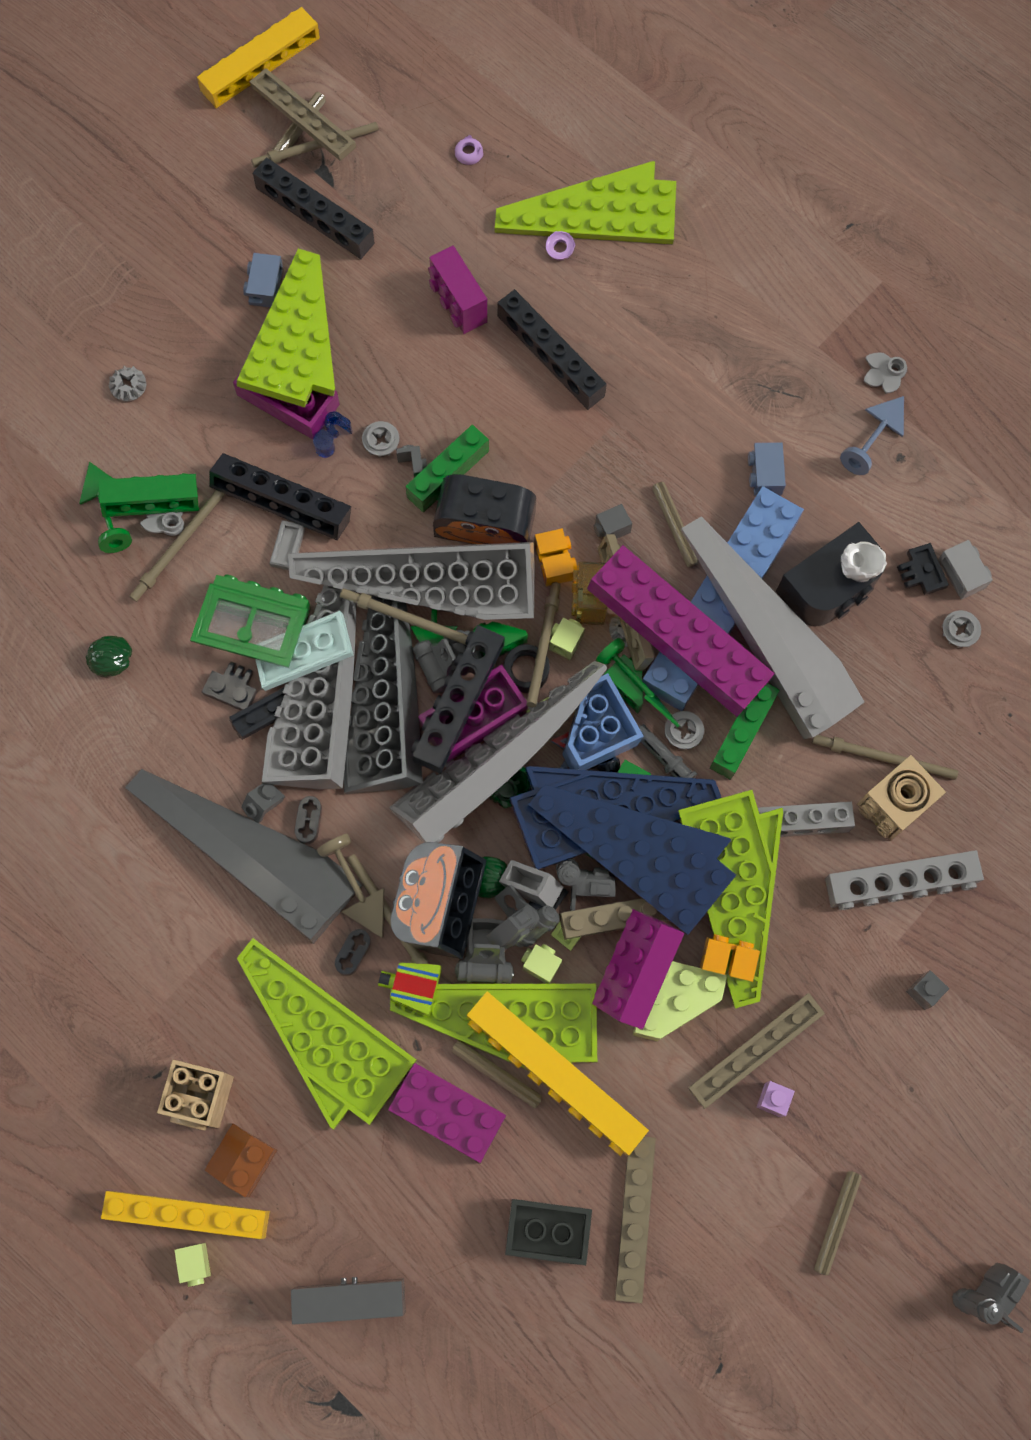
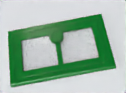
M210 583L190 641L289 668L308 609Z

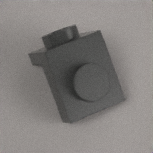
M405 445L396 449L398 463L412 461L414 478L427 467L426 458L421 459L420 446Z
M262 783L247 793L241 807L248 817L260 823L267 812L283 802L285 796L273 784Z

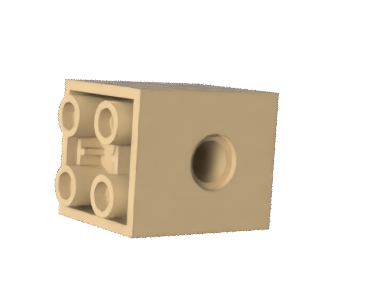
M910 755L872 788L857 805L860 807V813L866 819H871L875 823L879 834L891 841L943 796L946 791Z
M172 1060L157 1113L170 1116V1122L191 1128L204 1131L207 1126L220 1128L234 1077L224 1072Z

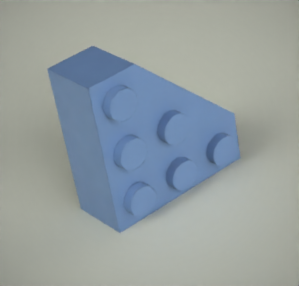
M608 673L600 677L576 708L562 753L570 769L587 770L636 747L644 737Z

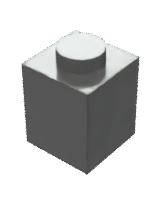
M620 504L597 514L593 526L599 538L602 537L604 539L606 534H615L617 539L631 533L633 523L623 505Z
M929 970L923 973L906 992L926 1010L933 1007L950 988Z

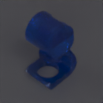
M332 411L328 413L325 418L326 430H319L313 438L315 451L322 458L330 457L335 452L334 437L337 438L339 432L333 426L334 424L339 425L350 434L353 432L350 420L339 412Z

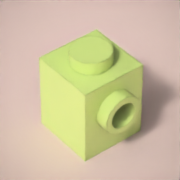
M563 618L560 624L555 623L552 628L549 650L571 660L584 636L585 628L574 619L567 620Z
M536 944L533 950L528 948L521 959L525 963L522 970L544 983L550 984L562 963V959L555 956L556 951L549 946L542 944L540 947Z

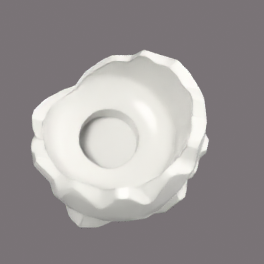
M869 542L849 544L841 556L843 574L847 578L860 582L869 581V579L878 576L887 565L885 552L879 546Z

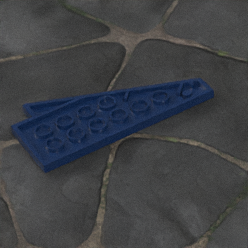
M529 766L525 768L532 791L511 797L509 800L534 868L540 870L587 853L528 805L544 785L673 822L680 820L678 810L722 797L716 781L710 779Z
M544 785L528 804L687 935H689L736 876L735 873L717 859L730 843L731 839L728 837L548 785Z

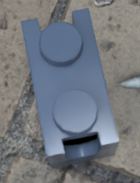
M253 253L252 262L249 261L247 266L249 279L248 282L245 281L243 288L244 295L249 296V305L272 306L280 289L283 273L281 256Z
M783 442L754 443V450L748 452V466H752V473L749 475V486L753 487L754 496H757L762 486L778 495H782L786 486Z

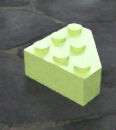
M672 961L643 1030L634 1027L633 1036L659 1041L722 1001L727 975Z

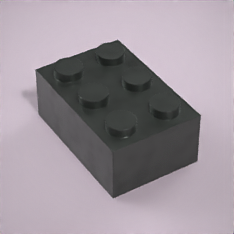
M512 1199L505 1255L586 1266L592 1209Z

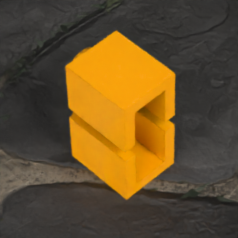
M563 528L535 534L534 545L539 563L542 562L541 570L545 585L551 586L553 582L564 583L574 580L577 563L575 557H570L568 550L572 549L569 536L564 535Z
M714 934L713 938L706 937L700 963L701 969L725 975L732 949L727 974L731 977L753 982L760 954L759 950L754 949V943L739 940L738 944L728 942L729 937Z

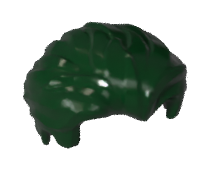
M103 636L90 645L86 655V663L92 673L105 678L116 676L129 667L132 648L123 637Z
M521 767L507 782L489 796L490 800L499 803L503 808L512 807L509 800L511 797L531 791L532 787L525 768Z
M484 856L482 858L486 859L487 862L478 897L489 899L496 897L505 889L499 881L507 868V864L499 858Z

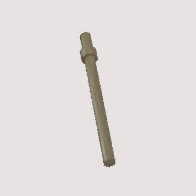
M373 122L343 132L350 138H356L376 132L379 129L377 123ZM313 140L280 151L276 149L268 151L266 155L251 159L253 167L256 168L267 157L278 164L280 160L323 148V146Z
M216 490L148 573H144L139 579L140 583L129 595L133 601L137 602L148 588L151 589L154 586L159 574L223 498L224 493Z
M557 582L551 584L550 593L544 605L546 612L527 699V706L532 708L537 705L555 612L558 611L560 603L558 596L561 585Z
M345 588L341 591L340 597L356 603L357 607L365 610L370 608L466 645L465 641L468 636L466 634L371 599L372 596L365 593L360 595Z
M816 735L812 738L813 744L828 747L830 751L838 753L844 751L895 765H900L907 759L904 756L844 742L843 738L835 736L829 738ZM916 760L928 773L954 780L957 779L958 770Z
M353 854L348 857V863L369 895L379 891L356 855ZM384 899V917L391 926L392 909ZM401 941L412 958L410 960L411 963L427 964L429 960L423 952L420 953L417 947Z

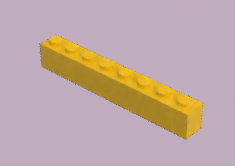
M488 991L467 1014V1018L470 1020L468 1025L475 1032L480 1034L483 1031L490 1038L487 1042L497 1051L504 1049L509 1054L507 1059L518 1069L521 1066L526 1068L530 1072L527 1076L535 1084L540 1086L543 1083L550 1090L547 1094L558 1103L563 1100L570 1106L568 1112L578 1121L582 1118L590 1124L588 1129L599 1139L602 1136L607 1138L611 1142L609 1147L620 1157L623 1153L629 1156L649 1130Z

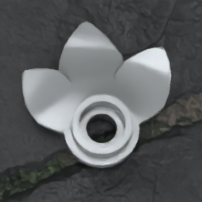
M872 353L866 356L865 359L872 369L866 374L864 383L871 387L882 386L886 394L896 391L901 384V378L907 372L905 360L900 357L890 358L885 353Z
M183 512L146 514L147 519L143 520L140 525L151 533L163 532L174 536L181 533L184 528V521L181 518Z

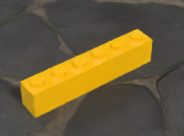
M302 7L291 12L287 17L273 24L268 30L255 36L253 40L239 47L235 52L221 59L208 70L203 71L197 77L200 91L215 108H218L251 85L250 81L265 68L271 72L320 39L317 22Z
M106 1191L101 1219L265 1239L270 1211Z

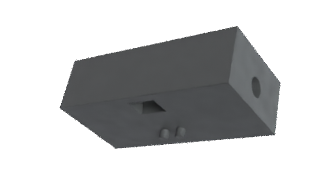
M352 1277V1282L347 1283L346 1278H341V1283L297 1286L291 1289L292 1325L404 1316L406 1313L404 1278L357 1282V1277Z

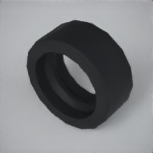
M529 644L518 645L511 649L505 657L503 665L522 693H529L531 681L524 682L518 680L513 674L512 666L515 660L521 656H531L536 659L538 647ZM547 656L540 688L547 682L550 665Z

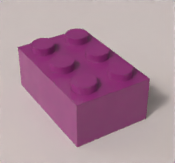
M454 245L430 256V267H428L431 277L429 279L430 287L433 292H438L440 295V302L443 308L450 311L454 326L456 328L459 327L463 334H466L488 323L487 297Z

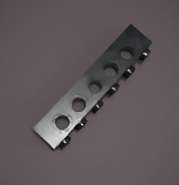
M267 157L253 171L252 174L257 190L360 260L375 244L371 227Z
M515 289L497 302V317L587 410L605 397L607 383Z
M222 453L209 471L210 488L338 541L350 522V505L225 453Z
M480 625L477 626L475 632L470 631L465 641V644L468 646L464 653L460 652L454 664L457 667L453 675L449 673L444 683L446 689L442 696H437L433 705L435 711L431 718H426L422 727L424 733L420 740H415L411 749L415 763L439 774L442 773L505 645L504 636ZM476 651H481L485 656L481 659H476L472 654ZM469 672L475 677L472 680L466 681L461 676ZM454 694H461L464 697L461 702H453L450 698ZM445 715L453 718L450 724H442L439 720ZM433 737H438L442 740L439 746H431L428 742Z

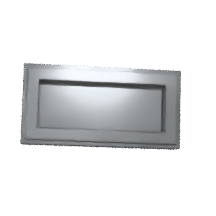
M282 520L269 563L271 567L289 570L288 554L299 553L305 527Z

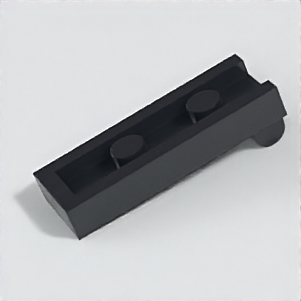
M284 687L229 717V721L239 738L243 740L275 722L278 717L274 715L277 707L281 706L285 695L283 693Z

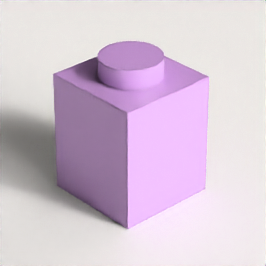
M772 1081L766 1082L757 1108L778 1117H784L787 1115L795 1091Z

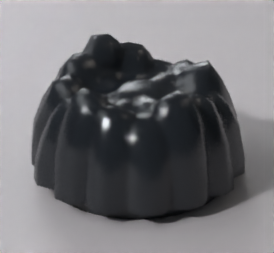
M613 757L598 764L597 768L601 772H616L620 769V760L618 757Z

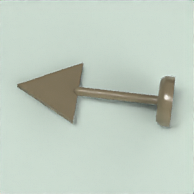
M343 834L323 844L317 849L318 854L321 857L336 855L360 901L345 909L342 913L383 938L385 888L367 898L364 897L340 851L351 842L348 834Z

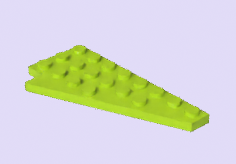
M655 161L644 163L496 208L495 233L550 236L555 231H563L570 234L572 238L673 244L676 181L655 180Z
M298 248L237 379V387L301 407L306 406L312 390L334 397L335 383L320 255Z
M748 790L678 810L683 825L731 839L717 859L735 873L736 876L707 911L713 935L729 937L728 942L738 944L739 940L754 943V949L760 951L753 982L731 977L727 974L733 950L731 949L725 974L727 975L726 981L734 1008L760 1002L783 819V808L759 814L753 790Z
M252 938L237 957V960L329 1126L335 1130L348 1110L371 1125L417 1060Z
M438 984L430 1017L392 1002L390 999V1011L510 1062L507 1059L509 1054L504 1049L497 1051L487 1042L490 1038L483 1031L478 1034L468 1025L470 1020L467 1018V1014L488 991L571 1064L598 1062L597 1007L592 1004L596 993V984Z

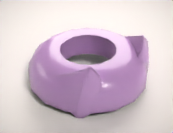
M468 135L457 143L455 157L462 164L473 165L483 157V147L479 141ZM470 145L475 150L471 154H466L463 152V148Z
M555 231L546 241V251L555 260L569 258L575 248L572 236L563 231ZM564 242L567 248L564 252L559 253L554 250L555 244Z

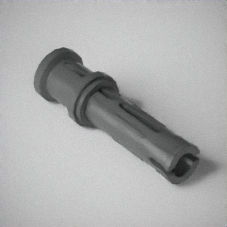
M645 724L639 727L644 736L640 742L662 763L667 775L696 778L698 774L695 771L692 772L682 762L683 758L681 756H675Z

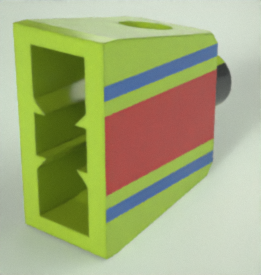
M399 963L396 974L381 971L378 986L392 989L390 996L392 1002L430 1017L440 978L441 966Z

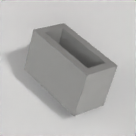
M969 540L945 550L938 559L961 600L986 589L993 580L989 568L984 566L979 558L978 549L972 546Z
M513 860L510 861L499 881L505 888L512 885L523 899L541 906L548 905L553 907L563 889V886L551 874Z

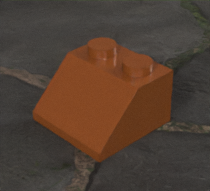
M232 1123L206 1166L205 1171L243 1197H250L278 1150Z

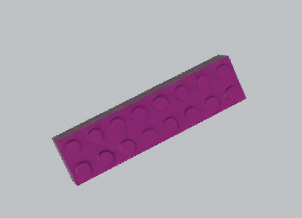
M624 545L595 574L588 585V591L736 717L740 715L775 674Z

